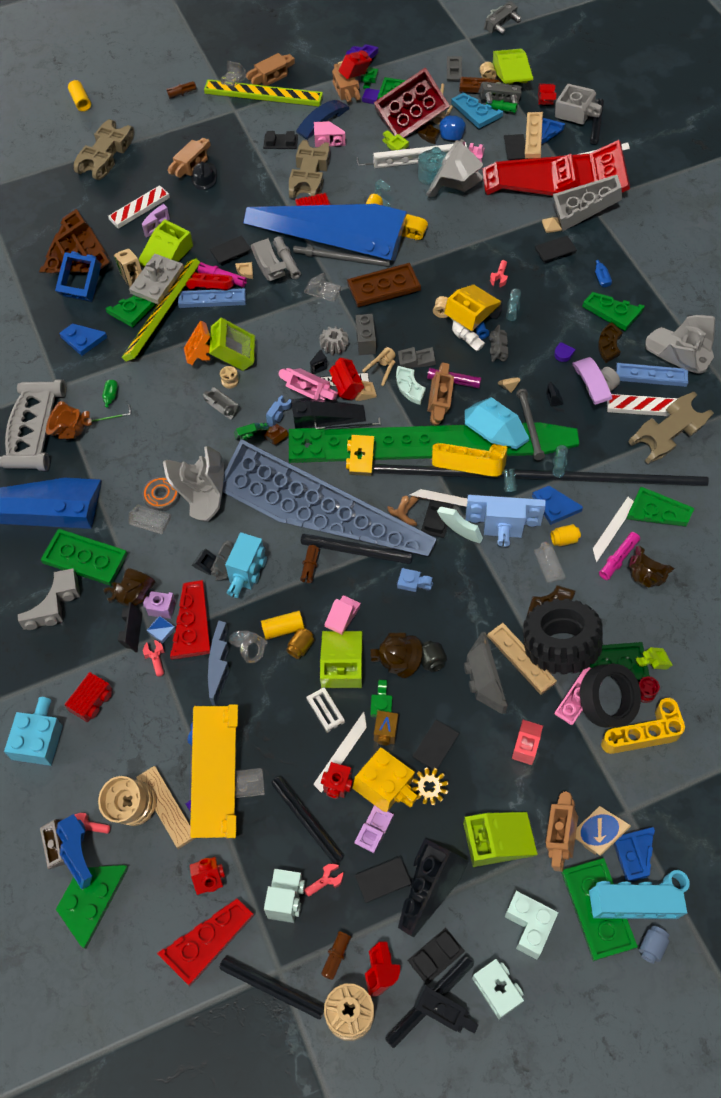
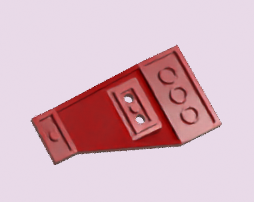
M619 140L589 154H569L566 156L499 161L482 168L487 195L503 188L553 196L555 193L614 175L618 176L622 193L630 189L622 145Z

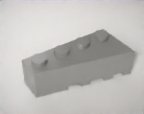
M617 175L553 194L555 209L562 232L622 200V189Z

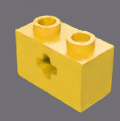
M352 435V439L348 440L347 451H351L350 458L346 459V469H349V475L371 476L374 436ZM358 452H362L363 456L361 459H358Z

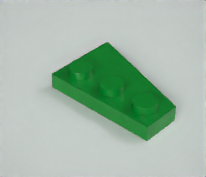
M595 292L589 295L582 306L606 321L613 322L624 331L629 328L645 308L644 305H631L629 301L625 300L619 302L614 300L613 297Z
M640 487L626 519L687 526L694 508Z

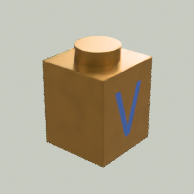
M377 711L374 730L375 742L385 746L395 744L398 725L397 713Z

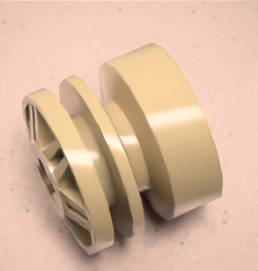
M117 776L106 782L101 789L98 798L99 810L103 817L111 822L130 826L141 825L150 819L155 810V793L151 786L143 781L125 776Z
M342 984L335 987L329 993L324 1004V1016L328 1028L336 1037L344 1041L358 1040L370 1031L374 1022V1005L371 996L364 988L356 984ZM347 1005L350 1008L355 1007L353 1010L354 1015L351 1017L349 1014L343 1015L345 1013L344 1007Z

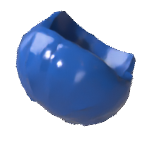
M454 115L444 117L440 122L441 138L455 141L462 139L466 129L464 120Z

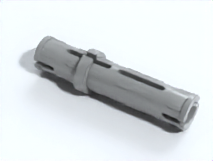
M282 237L274 238L273 244L277 249V254L285 261L291 278H299L301 272L290 254L289 247L285 245Z

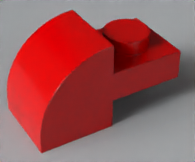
M539 84L538 104L554 105V100H556L555 85Z
M380 941L369 950L372 968L365 973L368 994L371 997L383 994L396 983L400 975V965L391 963L388 943Z

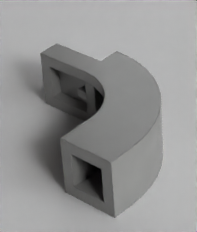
M269 238L250 245L257 264L267 280L271 281L285 276L284 268H287L285 261H278Z

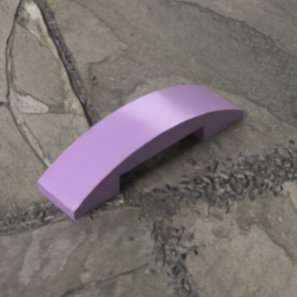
M591 357L572 363L577 374L581 375L585 382L589 395L595 405L612 399L604 376Z

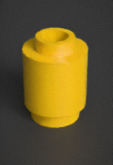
M574 524L558 527L551 531V540L554 546L558 545L561 547L578 543V539L581 538L580 530Z

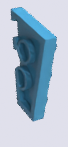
M465 93L451 99V104L478 129L503 117V111L491 109V105H483L479 103L478 99Z

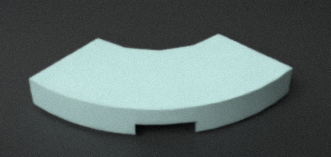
M398 366L396 382L400 392L408 400L421 405L426 388L416 382L414 377L415 370Z
M445 507L438 509L437 513L440 518L453 531L466 539L481 543L483 537L477 525L466 521L455 509Z

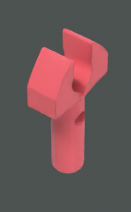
M502 260L498 272L491 273L490 282L493 286L498 279H500L499 287L506 285L508 276L504 275L507 261Z
M154 640L156 649L153 653L146 642L143 648L145 659H152L156 676H163L164 671L159 656L165 653L164 648L160 642Z
M86 813L75 814L77 820L83 822L86 831L106 834L110 832V825L89 822Z
M328 864L323 867V877L305 888V894L311 896L327 884L333 885L334 888L341 885L344 876L343 872L335 878L330 877L331 872L337 870L339 865Z

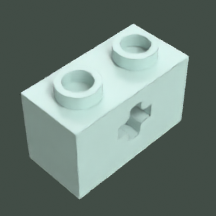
M495 959L475 973L472 979L500 1020L523 1003L522 996L524 994L518 984H513L509 979L508 975L510 973L504 963L501 962L499 964L497 959ZM496 983L504 985L503 994L501 991L496 992L494 990Z

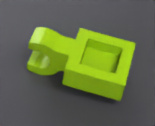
M388 130L383 133L385 138L382 141L392 151L404 150L409 146V141L399 134L394 136Z
M650 647L647 651L643 652L644 657L636 658L637 663L641 667L651 664L654 669L667 670L672 666L664 648Z

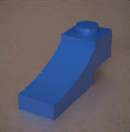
M73 814L58 822L56 833L63 842L59 854L83 890L90 886L92 878L81 848V842L83 841L86 829L83 822L77 820Z

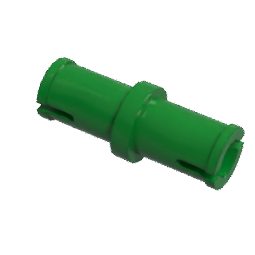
M492 100V103H486L492 106L491 109H499L515 114L518 108V103L505 102V100Z

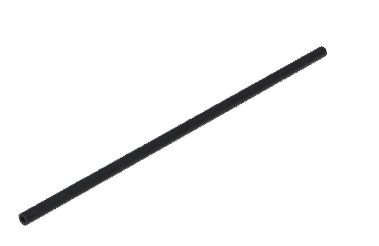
M374 464V473L696 486H708L709 477L504 469L500 476L494 477L435 466Z

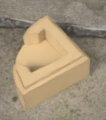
M252 262L235 264L239 275L253 279Z

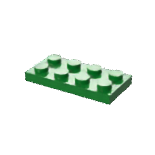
M58 528L43 554L41 562L61 570L74 569L76 575L111 586L128 553L126 550Z
M602 858L564 869L561 873L593 962L638 948L627 919L593 918L589 890L601 881H609L610 884H614L605 859Z

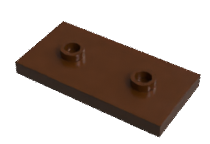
M410 263L347 279V284L357 307L421 290V285Z

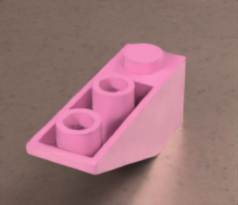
M590 667L582 671L554 713L570 725H573L583 712L580 701V687L584 676L591 669Z

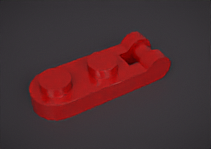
M195 272L187 280L186 286L189 289L205 287L206 289L218 288L229 290L233 286V278L229 275Z

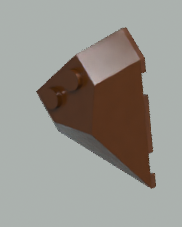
M77 209L63 217L60 223V230L56 233L46 255L47 259L44 266H41L39 272L60 273L64 253H71L72 251L78 252L82 256L89 254L97 257V260L102 264L101 269L110 264L107 252ZM72 261L70 272H88L90 264Z

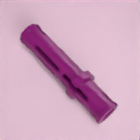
M429 368L427 379H432L435 372H439V370ZM448 372V374L454 376V384L479 389L481 377Z

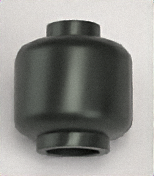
M432 641L424 642L422 644L421 658L423 668L430 670V672L442 669L445 666L444 663L447 657L441 644Z

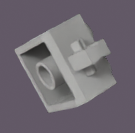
M567 84L556 101L555 117L584 124L588 116L599 117L602 112V106L595 103L596 92L593 89Z

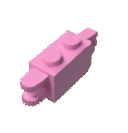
M301 368L279 370L280 378L287 381L286 387L315 400H326V398L334 400L337 398L338 392L330 389L331 385H329L330 382Z

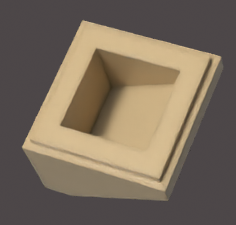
M362 381L364 388L358 393L355 400L362 401L376 398L377 395L373 382Z

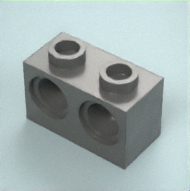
M373 314L355 315L359 355L376 354Z

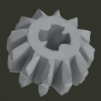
M336 326L335 328L328 327V330H323L319 338L321 349L326 354L331 352L332 356L334 353L340 355L341 351L345 352L349 344L347 332H344L343 328L337 329Z

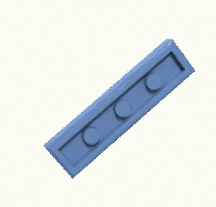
M245 288L181 291L178 296L179 308L246 305Z
M617 363L616 373L620 381L684 387L688 385V370L683 368Z

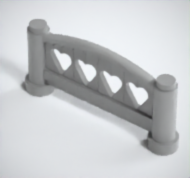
M63 379L55 380L54 382L18 383L17 392L21 395L17 399L7 423L5 436L6 455L0 456V467L4 469H38L39 471H48L50 458L48 453H42L47 435L46 424L52 412L55 397H65L66 383ZM29 398H34L40 402L30 408H26L29 404L27 402ZM26 412H31L37 416L27 422H22L25 419L24 414ZM22 427H28L33 431L23 437H19ZM20 441L30 446L20 452H15L18 448L17 443Z

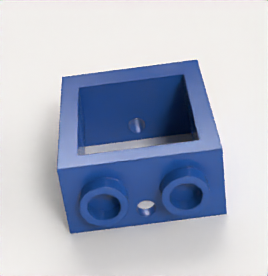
M65 252L55 291L64 297L92 302L102 264L93 255L87 254V256H82L78 252ZM72 261L90 264L84 289L66 286Z

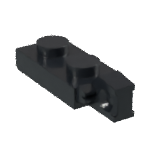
M423 986L413 1008L455 1032L461 1033L462 1028L475 1034L478 1024L468 1019L469 1012L466 1011L467 1009L431 988Z

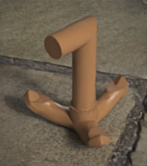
M404 496L398 509L388 506L387 510L391 515L399 517L403 522L411 526H417V522L407 517L406 514L419 499L426 498L412 496L409 499L408 496Z

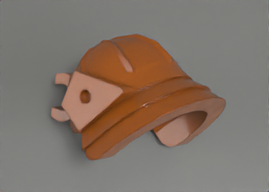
M60 401L48 418L46 433L48 435H59V439L75 438L82 433L85 425H92L90 412L85 411L81 414L79 409L70 407L65 402Z

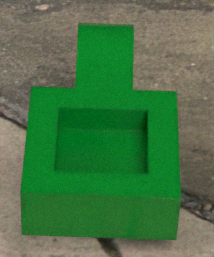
M368 67L367 71H365L366 74L361 75V81L364 82L363 89L370 88L371 83H376L378 69Z
M387 680L378 681V695H372L371 717H377V711H392V696L386 695Z

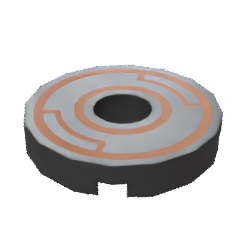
M166 477L153 478L147 482L142 491L144 503L154 511L168 510L175 506L179 500V493L171 487ZM161 491L166 492L162 497L156 496Z

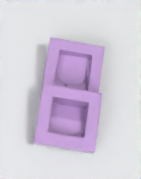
M164 204L152 211L143 221L142 227L146 238L152 235L154 229L164 219L170 220L168 209Z
M374 805L354 844L375 853L392 822L394 814L383 812Z

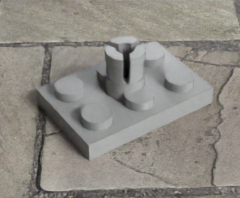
M154 253L129 288L130 294L159 305L183 271V264Z

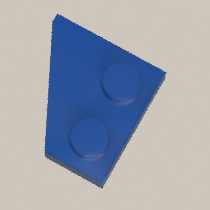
M543 118L541 145L563 131L565 123Z
M71 324L59 333L60 337L81 356L107 338L104 331Z
M551 486L539 489L532 494L533 499L545 500L544 516L550 525L578 514L583 510L580 504Z
M654 827L624 834L614 843L627 882L647 878L650 875Z

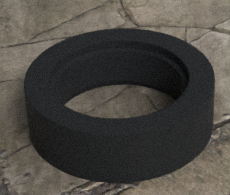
M605 664L591 668L584 676L580 687L582 709L587 718L600 727H624L630 724L637 716L641 704L640 686L635 675L627 667L620 664ZM607 676L617 680L622 692L621 707L613 716L608 715L603 710L599 700V688L601 682Z

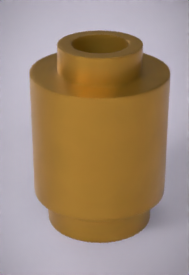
M305 628L303 630L298 629L287 644L288 648L286 651L296 659L304 656L314 642L312 632Z

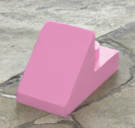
M344 595L340 600L335 599L324 627L343 634L360 609L361 603Z

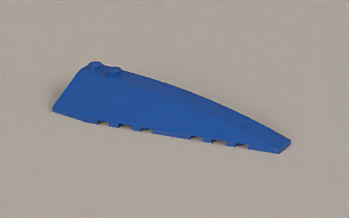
M378 204L247 207L243 223L395 261L407 211Z
M59 478L1 487L0 524L91 529L102 481L100 479Z

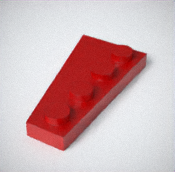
M203 580L183 583L179 615H177L176 620L177 626L173 637V648L170 653L171 660L210 654L211 650Z
M236 899L212 915L210 919L200 923L183 937L181 936L173 944L162 949L157 954L191 986L251 920L254 914L242 902Z

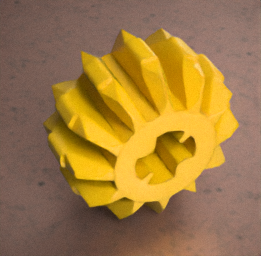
M425 768L426 776L419 771L417 775L421 780L414 778L412 781L415 784H419V787L412 788V791H420L417 799L425 796L423 804H427L430 798L431 804L435 805V796L439 801L443 800L439 792L443 794L448 793V790L442 788V786L448 785V781H440L445 776L444 773L436 777L438 771L436 768L433 769L432 775H430L429 768ZM426 781L429 783L433 781L436 786H433L435 788L434 792L425 789L427 786L425 785Z

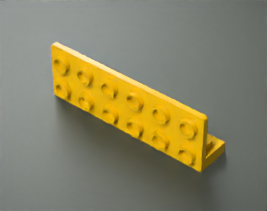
M238 705L193 707L191 838H236V815H234L235 742Z

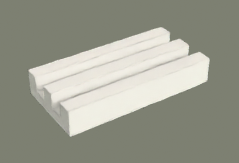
M325 688L307 696V701L327 733L331 731L330 729H335L339 724L345 723L344 718ZM323 694V696L325 697L326 701L328 702V704L330 705L331 709L337 717L336 721L333 719L332 715L330 714L329 710L327 709L319 695ZM314 698H316V700L318 701L325 715L329 719L330 724L326 722L325 718L321 714L320 710L318 709L317 705L313 700Z

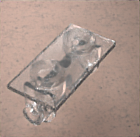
M548 542L541 543V547L535 549L534 553L546 582L550 583L565 579L566 577L553 546L548 544Z

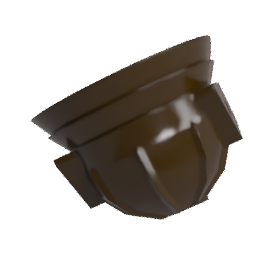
M636 546V556H631L629 567L632 568L631 573L635 582L648 588L665 583L669 576L668 573L672 572L675 568L652 560L644 554L645 549L643 547Z
M129 568L125 571L121 583H112L113 588L107 587L103 591L105 595L107 593L113 594L112 597L107 598L109 603L117 600L124 606H129V602L136 606L145 599L146 594L153 588L156 581L140 571Z
M389 633L387 638L380 644L379 649H370L371 662L381 660L382 665L388 669L389 673L397 674L401 678L411 676L417 670L422 658L420 640L413 635L406 636V633Z

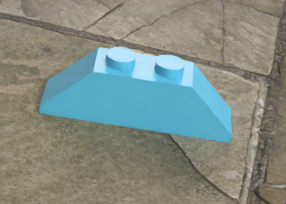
M492 397L479 401L465 409V425L489 442L517 449L529 441V437L518 415Z

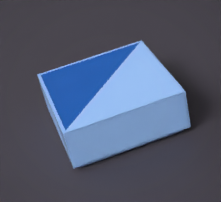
M159 616L147 629V632L163 644L176 629L175 626Z

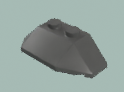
M482 632L467 654V659L464 663L465 673L470 675L469 687L471 693H475L476 700L504 714L508 705L486 632Z

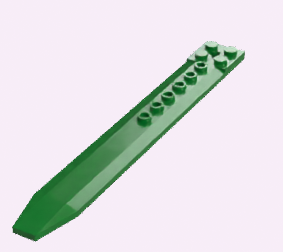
M541 422L534 423L541 450L545 454L579 446L576 428ZM522 423L529 437V441L517 449L507 446V456L534 454L527 423ZM467 425L289 429V463L346 461L347 458H350L351 451H347L348 440L352 439V435L374 436L372 460L432 458L433 445L438 443L489 451L494 443L489 442ZM310 443L312 445H309L308 448H305V445L303 444ZM358 452V459H361L363 456L362 452Z

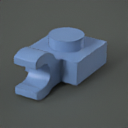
M281 395L278 401L273 403L266 413L269 426H274L277 422L281 421L283 417L282 411L288 410L292 406L291 399L283 403L284 397Z
M402 568L397 588L416 592L418 587L431 590L433 578L430 576L421 577V572Z

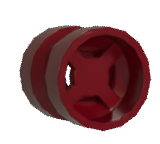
M649 676L642 678L639 682L641 702H652L660 690L659 682Z

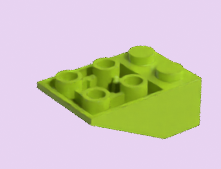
M523 49L493 51L494 69L503 83L510 85L514 82L527 83L533 80L528 58Z
M164 219L154 229L139 257L140 265L145 267L154 253L178 262L193 247L191 233Z
M322 631L320 658L321 688H362V631H344L343 634L335 631Z
M527 812L485 813L465 817L463 825L473 867L538 855Z

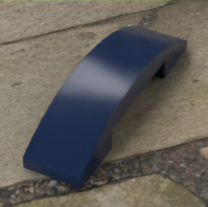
M332 100L320 105L303 120L296 133L308 140L314 135V122H326L334 115L339 117L349 110V106L340 100Z

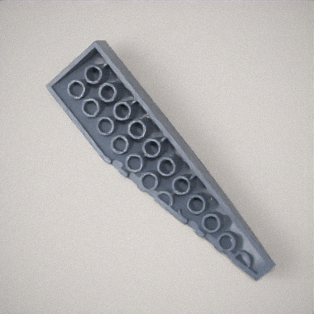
M242 439L224 472L223 493L279 522L429 556L437 541L436 538Z

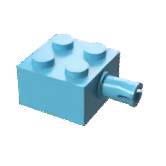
M240 532L225 564L229 582L231 583L227 590L229 596L233 597V594H235L234 598H238L242 587L252 589L254 583L258 582L259 571L261 567L265 566L267 561L265 547H263L261 538Z
M39 697L34 714L16 712L4 750L11 760L52 765L63 726L57 718L47 716L52 702L51 699Z

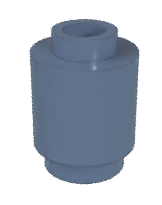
M652 926L651 930L647 931L639 948V952L642 954L641 957L652 964L655 961L660 962L669 944V933L662 928Z

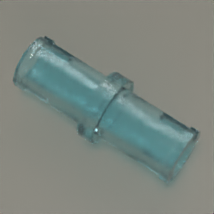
M519 289L511 290L510 300L507 301L508 310L506 318L510 321L516 320L517 311L520 308L521 291Z
M563 445L556 448V455L553 458L554 468L552 472L556 477L564 475V469L568 462V448Z

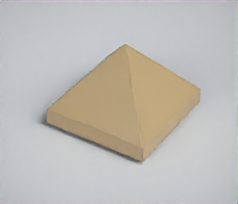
M558 217L542 220L546 233L562 231Z
M513 377L498 382V385L512 393L520 382V378Z

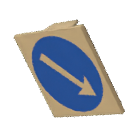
M599 806L577 827L575 839L596 855L597 853L601 856L631 825Z

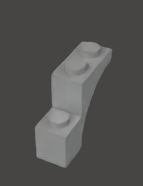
M74 569L54 572L53 585L46 598L33 609L18 614V622L24 630H33L45 625L53 626L63 622L61 601H72L74 598L80 597L78 577Z

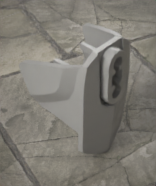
M463 139L460 141L456 140L443 159L442 166L426 195L435 197L442 186L465 192L483 180L482 175L478 172L483 167V163L465 146Z
M705 315L689 316L674 332L662 327L658 328L646 338V349L685 370L695 373L706 372L714 358L712 346L715 333V317Z
M206 446L204 447L205 457L199 456V460L194 465L187 464L186 462L180 463L165 460L163 461L166 479L171 487L189 502L190 516L194 519L208 522L220 508L224 462L220 452Z

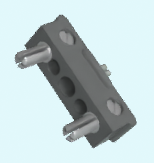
M509 1L496 10L492 9L490 11L491 14L486 18L484 29L490 33L496 30L502 34L505 33V29L501 27L512 18L518 22L521 20V17L516 14L518 7L512 1Z
M482 82L478 92L481 99H487V103H492V100L518 103L522 94V87L501 82Z

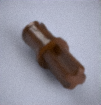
M192 81L182 85L179 83L175 87L167 88L169 99L179 95L184 96V93L196 90L195 82Z
M316 545L308 546L305 560L302 562L304 565L300 577L302 582H305L306 575H308L306 583H312L319 552V547Z
M339 931L332 949L328 950L329 956L321 972L324 978L333 980L341 960L345 959L344 953L352 938L348 934Z

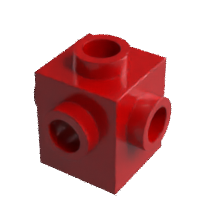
M333 762L330 763L328 772H324L321 779V784L327 796L338 799L339 797L344 798L346 792L350 793L353 784L351 767Z
M216 857L204 858L197 863L190 864L191 878L197 895L205 892H214L218 888L223 887L222 878L225 877L222 864H217Z

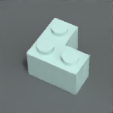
M274 869L271 887L268 886L264 906L268 919L294 923L295 916H300L301 903L299 894H303L305 888V880H302L301 873Z
M518 891L515 892L505 918L525 927L516 949L537 960L558 912Z

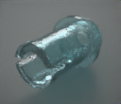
M507 469L503 470L505 483L503 489L506 492L517 491L516 487L518 485H516L515 469H509V474Z

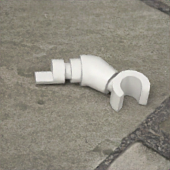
M453 320L452 330L459 339L466 340L471 347L479 351L485 342L475 332Z

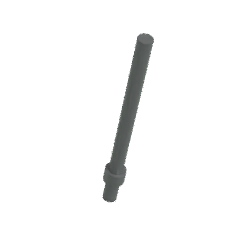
M294 246L293 248L294 253L306 254V256L310 257L314 255L390 267V260L314 249L311 246Z

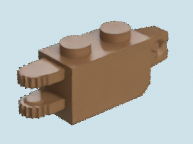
M277 53L255 64V68L246 74V78L251 80L253 85L262 83L264 86H268L288 75V68L295 64V58L291 54L281 56Z
M341 63L334 64L332 71L333 85L340 100L346 99L347 103L351 102L353 97L356 100H360L358 80H355V77L346 79L338 71Z
M201 138L198 141L191 140L173 157L174 162L169 165L168 173L171 175L175 174L179 178L184 174L191 176L195 165L201 163V161L205 163L208 160L206 151L211 146L210 140Z
M443 362L440 365L439 372L436 371L432 378L427 410L431 412L430 422L434 426L441 423L444 415L450 408L454 376L448 374L449 364Z
M564 791L559 796L558 805H551L546 837L548 856L552 858L551 866L554 871L563 872L565 859L573 858L578 815L574 807L575 802L571 794Z

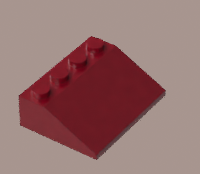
M426 67L374 102L376 111L394 136L399 134L403 138L450 108L449 103Z

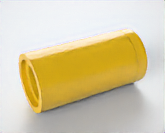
M78 80L71 81L68 84V90L79 111H87L91 107V102L82 83Z
M300 611L261 621L266 640L297 632L298 629H304Z

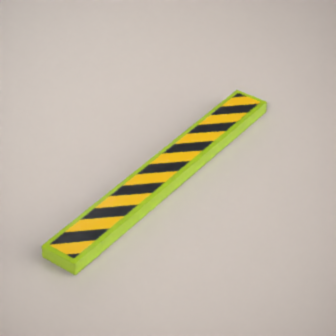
M207 80L204 88L205 94L320 106L323 98V92Z
M197 258L186 263L179 277L121 357L125 361L135 359L186 285L187 280L199 266L200 261Z

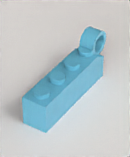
M674 870L667 874L663 879V883L659 885H652V882H642L638 885H631V882L627 881L620 882L617 885L610 884L609 881L598 882L595 887L589 890L593 918L678 919L687 914L684 892L689 888V879L684 872ZM672 877L679 881L680 889L673 885Z

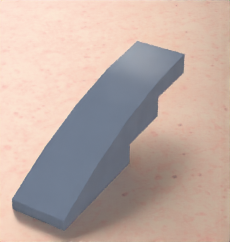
M218 621L209 655L208 688L209 698L213 706L217 705L230 671L228 662H225L229 652L227 642H225L228 627L226 622Z

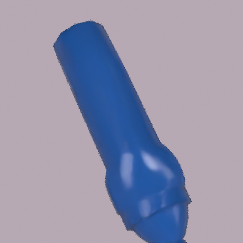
M596 260L595 273L602 287H608L612 284L608 269L603 263Z

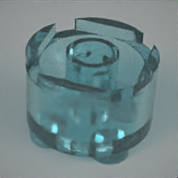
M433 147L419 154L418 178L423 184L428 185V183L433 182L442 166L443 159L447 155L439 147Z

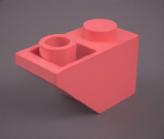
M526 720L522 721L512 759L529 765L533 764L542 733V725Z

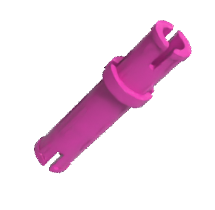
M203 262L200 263L201 266H198V273L232 276L233 284L242 288L247 283V277L219 269L218 266H210Z
M631 532L613 556H609L607 563L599 571L601 578L608 580L617 569L621 568L624 559L641 539L637 533Z

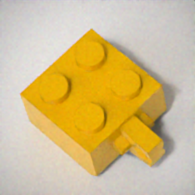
M381 747L355 776L352 789L383 812H388L396 801L399 803L403 802L407 806L412 807L417 799V795L410 790L411 787L409 786L412 783L415 772Z

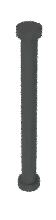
M520 389L517 391V397L520 398L534 449L533 456L535 460H541L545 457V453L541 450L527 399L528 392L526 389Z

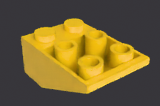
M471 285L458 289L447 299L444 314L473 331L501 304V301L476 285Z

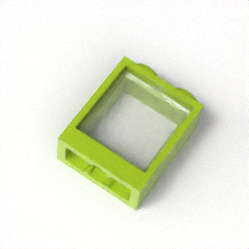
M220 318L211 326L209 354L242 371L253 365L255 361V335Z

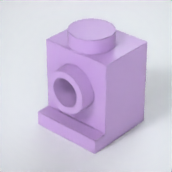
M151 591L150 595L144 599V608H146L149 616H161L162 618L171 619L176 600L171 592L166 594Z

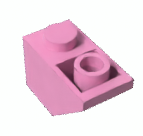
M329 121L314 122L315 147H320L324 142H328L329 147L346 146L344 130Z

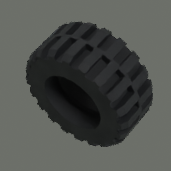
M566 598L564 600L553 599L552 602L546 601L541 606L537 605L526 616L523 624L525 652L530 661L538 665L540 669L544 671L547 669L550 673L554 674L556 672H561V674H568V672L577 673L580 669L585 670L589 668L590 663L594 664L601 655L603 647L602 621L594 609L592 610L589 605H583L578 600L571 601ZM558 633H569L575 635L574 637L567 639H558L551 637L552 635Z

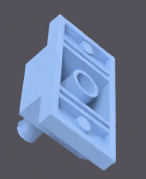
M468 495L465 520L473 523L484 522V535L498 536L497 544L499 546H502L504 539V547L510 545V537L522 538L524 525L531 527L541 526L545 510V500Z

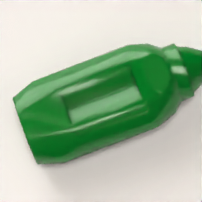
M107 380L104 385L102 398L106 408L109 407L116 397L118 383L115 380Z

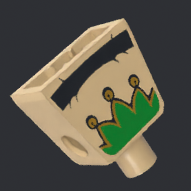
M125 249L116 253L114 257L120 274L130 288L142 270L136 255L130 249Z

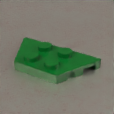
M127 866L88 867L92 878L90 886L83 890L74 877L71 880L56 911L82 948L86 949L128 870Z

